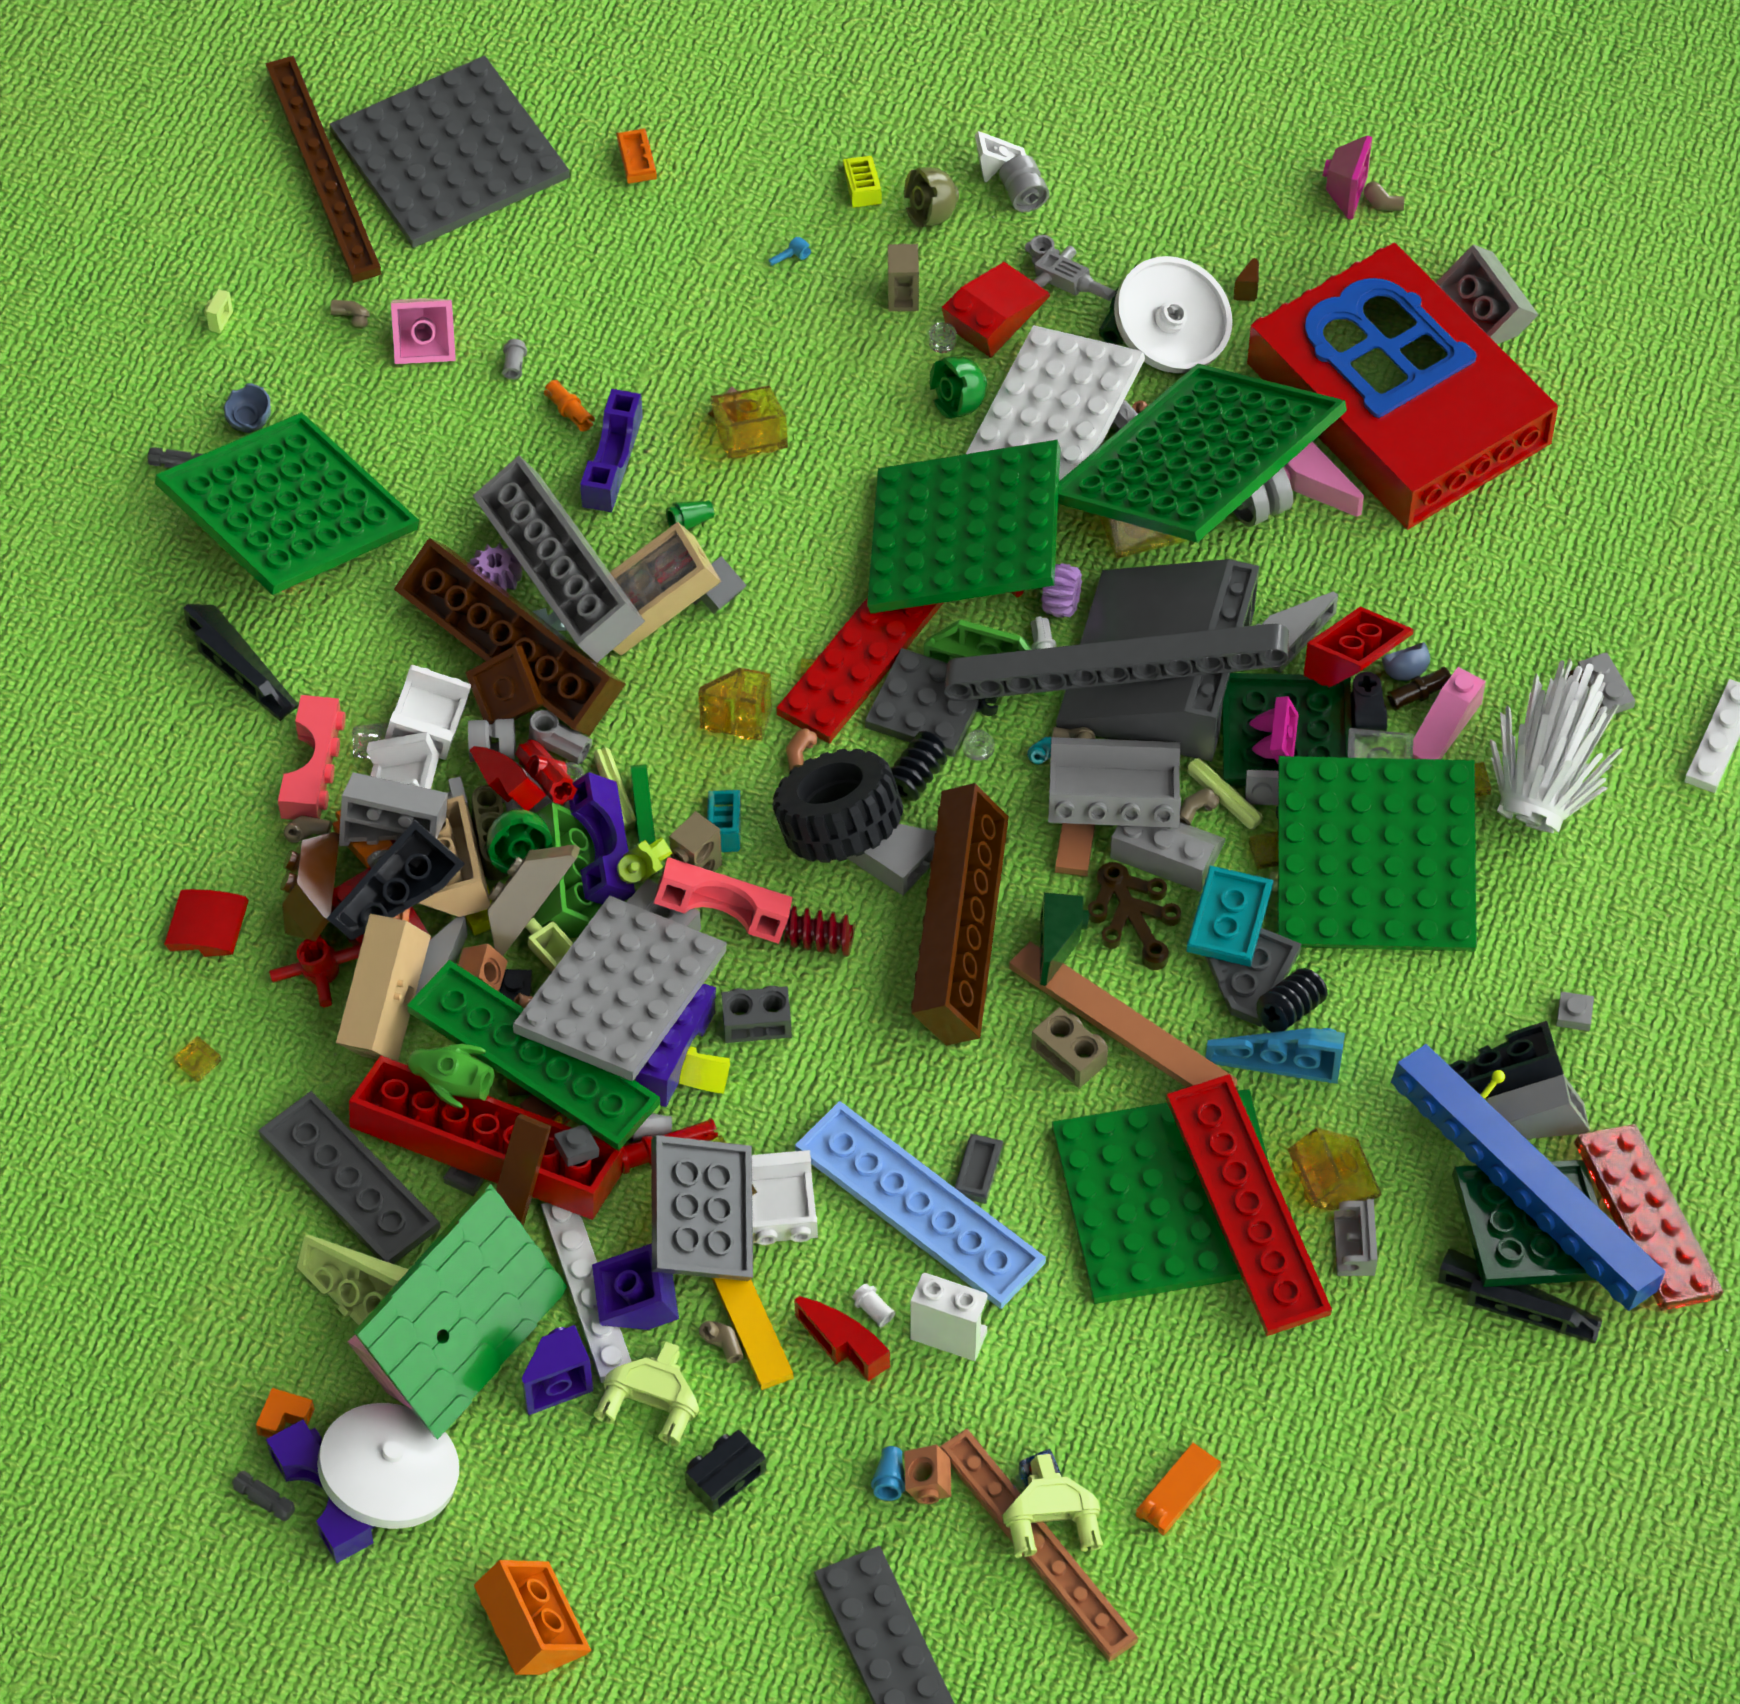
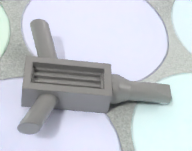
M1068 245L1060 255L1049 250L1034 264L1036 278L1033 282L1042 288L1049 283L1075 296L1080 292H1091L1108 301L1116 294L1115 290L1094 281L1090 276L1089 268L1072 261V258L1076 255V250L1071 245Z

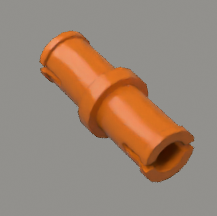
M553 380L545 386L547 390H544V395L558 407V412L563 417H568L582 432L589 430L593 426L592 422L595 421V417L581 405V400L575 394H570L558 380Z

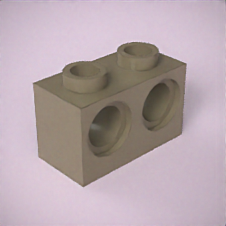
M888 244L889 311H919L918 244Z
M695 811L669 836L670 849L673 853L671 858L713 872L722 865L720 828Z
M1061 1007L1032 1031L1031 1048L1079 1089L1107 1065L1108 1047L1103 1038L1098 1034L1089 1032L1083 1027L1082 1022L1077 1016L1071 1013L1068 1014ZM1063 1034L1065 1037H1056L1054 1035ZM1080 1054H1086V1055H1089L1090 1057L1082 1058V1057H1079L1078 1055H1080Z

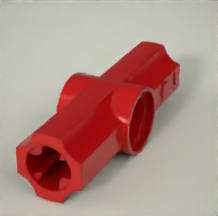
M529 739L524 744H519L515 753L519 759V764L538 782L552 802L563 805L566 801L573 799L577 789L573 785V779L567 774L566 763L554 759L536 740Z

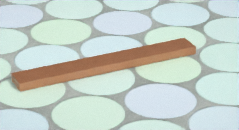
M1031 941L1009 962L1010 970L1185 1087L1229 1074L1064 963L1046 986L1040 985V947ZM1231 1075L1232 1080H1233V1082H1234V1084H1235V1087H1236V1086H1237V1078H1235L1234 1076Z
M965 1429L939 1447L950 1458L951 1468L1013 1543L1010 1528L1006 1527V1524L1003 1523L1002 1515L1021 1493L972 1433ZM1044 1522L1031 1523L1037 1553L1024 1558L1105 1658L1110 1662L1137 1644V1635Z

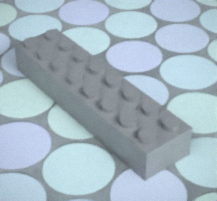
M520 455L473 495L476 502L576 644L596 663L645 622L539 473Z

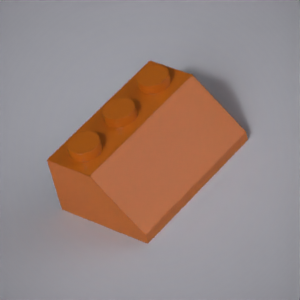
M499 1560L474 1584L481 1605L491 1621L495 1635L499 1639L515 1675H542L591 1652V1648L549 1561Z

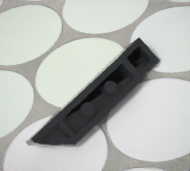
M187 604L183 608L187 627L195 633L198 652L279 721L298 707V703L216 606Z
M1448 1249L1440 1267L1438 1283L1469 1292L1467 1305L1596 1344L1602 1324L1600 1317L1529 1284L1483 1287L1476 1259L1454 1249Z

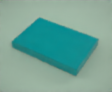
M1210 865L1186 952L1251 967L1274 880Z

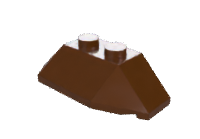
M331 832L302 840L295 851L290 850L283 863L286 874L280 886V889L284 891L282 910L285 934L315 942L328 924L327 917L331 914L340 834Z

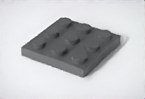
M901 648L865 719V728L909 743L915 739L919 731H928L937 735L945 745L943 752L945 755L954 757L982 699L956 701L948 698L944 693L947 663Z

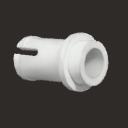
M863 1284L852 1296V1299L855 1301L854 1305L857 1308L861 1307L881 1328L892 1320L895 1316V1311L876 1294L877 1289L874 1286Z

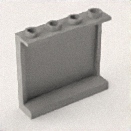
M1051 737L1048 823L1179 828L1181 809L1180 742Z

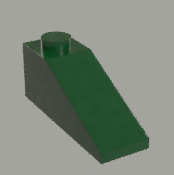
M1044 892L1040 914V985L1046 986L1078 945L1081 929L1087 930L1089 910L1083 909V896Z

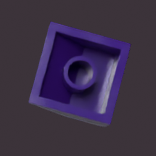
M652 1243L592 1264L599 1323L602 1326L649 1330L679 1319L673 1274L652 1272Z
M575 1325L568 1328H556L541 1338L522 1376L528 1416L593 1392L590 1359Z

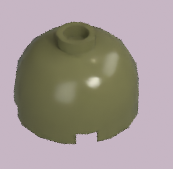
M921 167L916 168L917 170H911L907 175L904 187V198H910L911 207L906 208L911 222L917 227H931L942 224L954 212L956 203L959 200L958 188L951 177L939 168Z

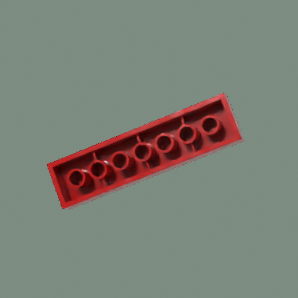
M381 1055L349 1100L350 1128L497 1184L516 1117L523 1114L548 1124L552 1127L532 1197L591 1220L595 1218L623 1172V1147L617 1151L598 1137L593 1136L599 1147V1157L567 1167L554 1144V1134L572 1129V1127L487 1096L485 1101L453 1096L454 1099L463 1105V1108L452 1107L440 1100L422 1077L413 1074L408 1069V1065Z

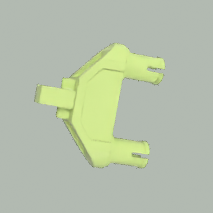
M665 1342L658 1358L639 1359L611 1370L604 1379L603 1387L605 1392L597 1409L594 1411V1416L602 1422L605 1416H608L606 1423H614L620 1406L626 1398L662 1409L670 1413L658 1437L666 1444L672 1438L671 1446H678L688 1421L696 1418L699 1412L697 1401L680 1372L681 1367L676 1365L680 1356L679 1346Z
M1050 1454L1035 1456L1030 1462L1032 1475L1028 1477V1486L1002 1515L1003 1523L1011 1531L1015 1557L1021 1558L1023 1552L1024 1557L1037 1553L1031 1523L1072 1519L1077 1525L1081 1551L1087 1552L1088 1547H1090V1551L1102 1548L1103 1542L1101 1541L1097 1517H1099L1101 1510L1097 1498L1070 1478L1061 1477L1060 1473H1055Z

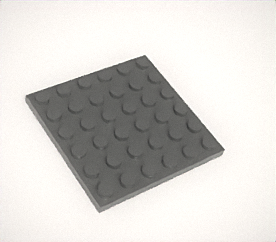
M485 55L330 123L331 133L413 248L570 178V171Z

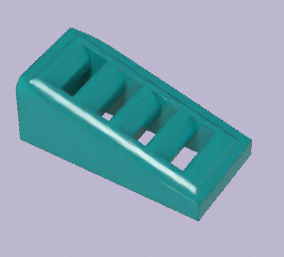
M740 790L708 791L707 820L720 828L721 852H738L741 841ZM733 804V806H719V807H715V805Z

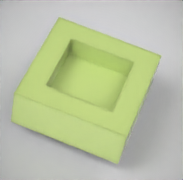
M218 289L214 298L207 302L204 314L207 317L210 331L221 333L233 312L230 292Z

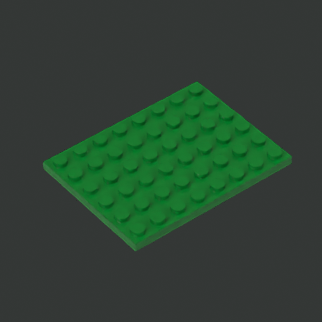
M1197 364L1059 481L1058 504L1198 543L1347 411L1345 400Z

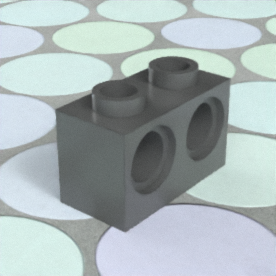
M766 986L763 989L751 990L737 988L728 992H721L725 1043L792 1038L788 986ZM777 1009L778 1011L768 1012L767 1010ZM736 1012H744L745 1014H743V1015H736V1014H734V1013H736Z

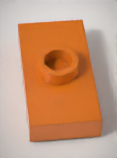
M646 129L616 133L627 183L631 184L657 179V172Z

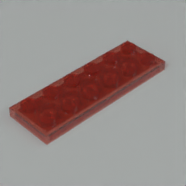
M1636 1124L1578 1134L1574 1144L1616 1225L1666 1271L1658 1291L1653 1294L1660 1310L1664 1311L1718 1300L1724 1291Z

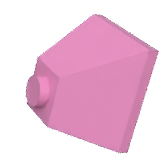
M428 298L392 300L391 315L395 364L456 361L452 300Z

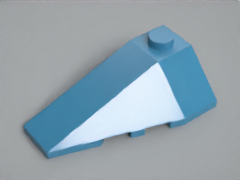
M1305 1028L1213 1039L1207 1042L1206 1058L1216 1065L1338 1084L1345 1033L1337 1032L1331 1028Z

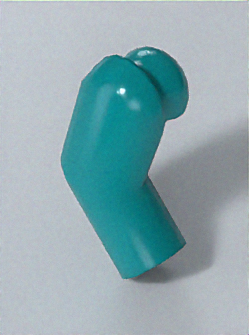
M1044 737L1029 748L1027 756L1032 763L1042 764L1051 758V737Z

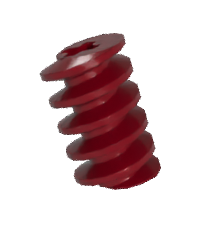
M793 905L785 928L784 944L790 938L791 946L797 948L801 940H803L804 949L810 950L815 942L818 952H823L828 944L830 953L834 955L841 946L843 955L848 957L853 945L855 922L853 925L849 924L848 914H844L839 923L836 921L835 912H831L829 918L824 920L822 910H818L816 916L811 918L809 908H805L802 916H798L797 907Z

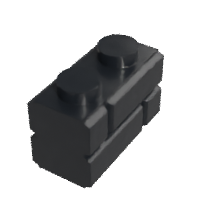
M737 1430L731 1436L724 1434L714 1443L711 1452L704 1457L698 1455L689 1462L685 1472L687 1488L701 1500L711 1513H714L766 1471V1458L740 1430Z

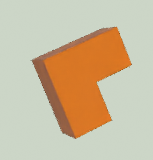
M272 1388L256 1423L258 1435L269 1438L282 1431L286 1422L295 1424L302 1419L308 1426L315 1410L313 1400Z

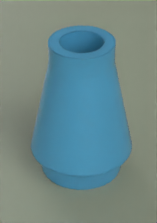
M888 1446L882 1449L881 1458L871 1482L874 1495L881 1500H897L905 1491V1476L902 1462L903 1452L898 1447Z

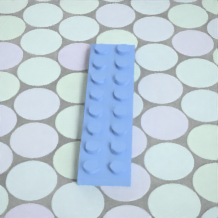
M841 1101L795 1144V1151L810 1150L811 1164L972 1288L987 1293V1299L1000 1309L1045 1264L1046 1257Z

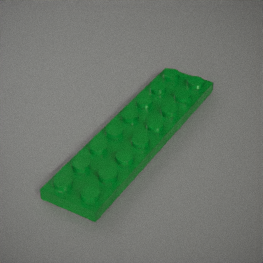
M448 960L407 1004L408 1013L455 1044L473 1045L486 1050L485 1054L472 1055L579 1126H587L590 1133L617 1151L623 1147L660 1105V1097L635 1080L630 1081L513 1033V1023L525 1008L451 960Z

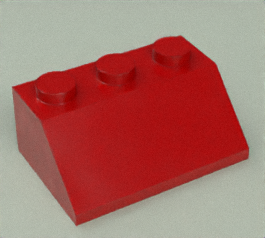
M1360 606L1307 643L1303 676L1315 680L1320 685L1331 687L1362 671L1413 635V629Z

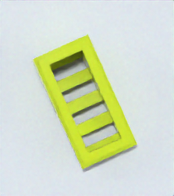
M872 155L843 159L852 208L882 204L881 186Z

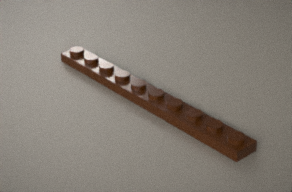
M294 56L266 63L267 73L352 282L355 283L382 275L376 254Z

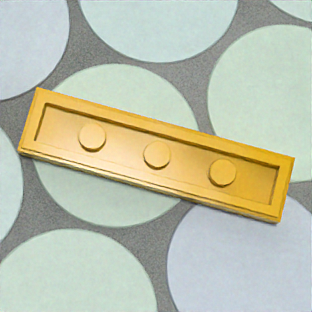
M711 1278L761 1391L794 1379V1373L752 1280L741 1281Z

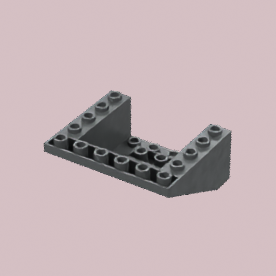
M1225 559L1102 570L1080 644L1251 626L1256 606L1260 566ZM1231 672L1067 689L1056 720V727L1067 729L1088 727L1094 732L1095 736L1111 740L1180 742V755L1212 762L1220 735L1223 697Z

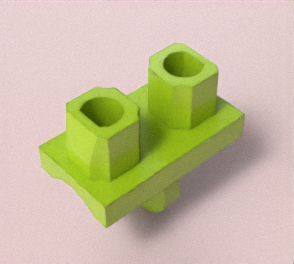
M662 837L650 845L644 840L623 855L624 857L618 862L617 873L626 883L642 882L662 869L661 861L673 853Z

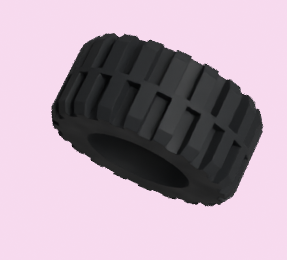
M839 749L835 753L829 754V752L820 754L818 758H810L804 761L803 765L799 768H793L789 772L788 777H783L776 788L772 803L787 847L801 858L812 862L819 860L822 863H830L831 860L836 859L844 861L847 860V857L853 855L857 857L865 854L864 851L869 848H876L880 845L881 840H887L892 835L893 829H896L899 825L903 813L902 799L888 763L871 751L865 753L862 749H853L852 751Z

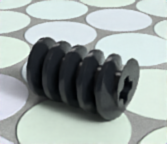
M919 731L915 739L909 743L908 748L903 751L901 757L891 767L901 798L917 801L920 797L919 792H923L927 788L926 783H930L933 780V774H937L940 771V765H944L947 762V756L943 752L945 745L937 735L928 731Z
M1306 968L1297 969L1259 997L1256 1007L1258 1018L1263 1026L1271 1032L1285 1031L1326 1000L1328 996L1327 986L1324 980L1314 971Z

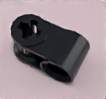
M1361 672L1353 679V691L1351 692L1353 734L1386 733L1387 710L1384 705L1381 680L1372 672Z

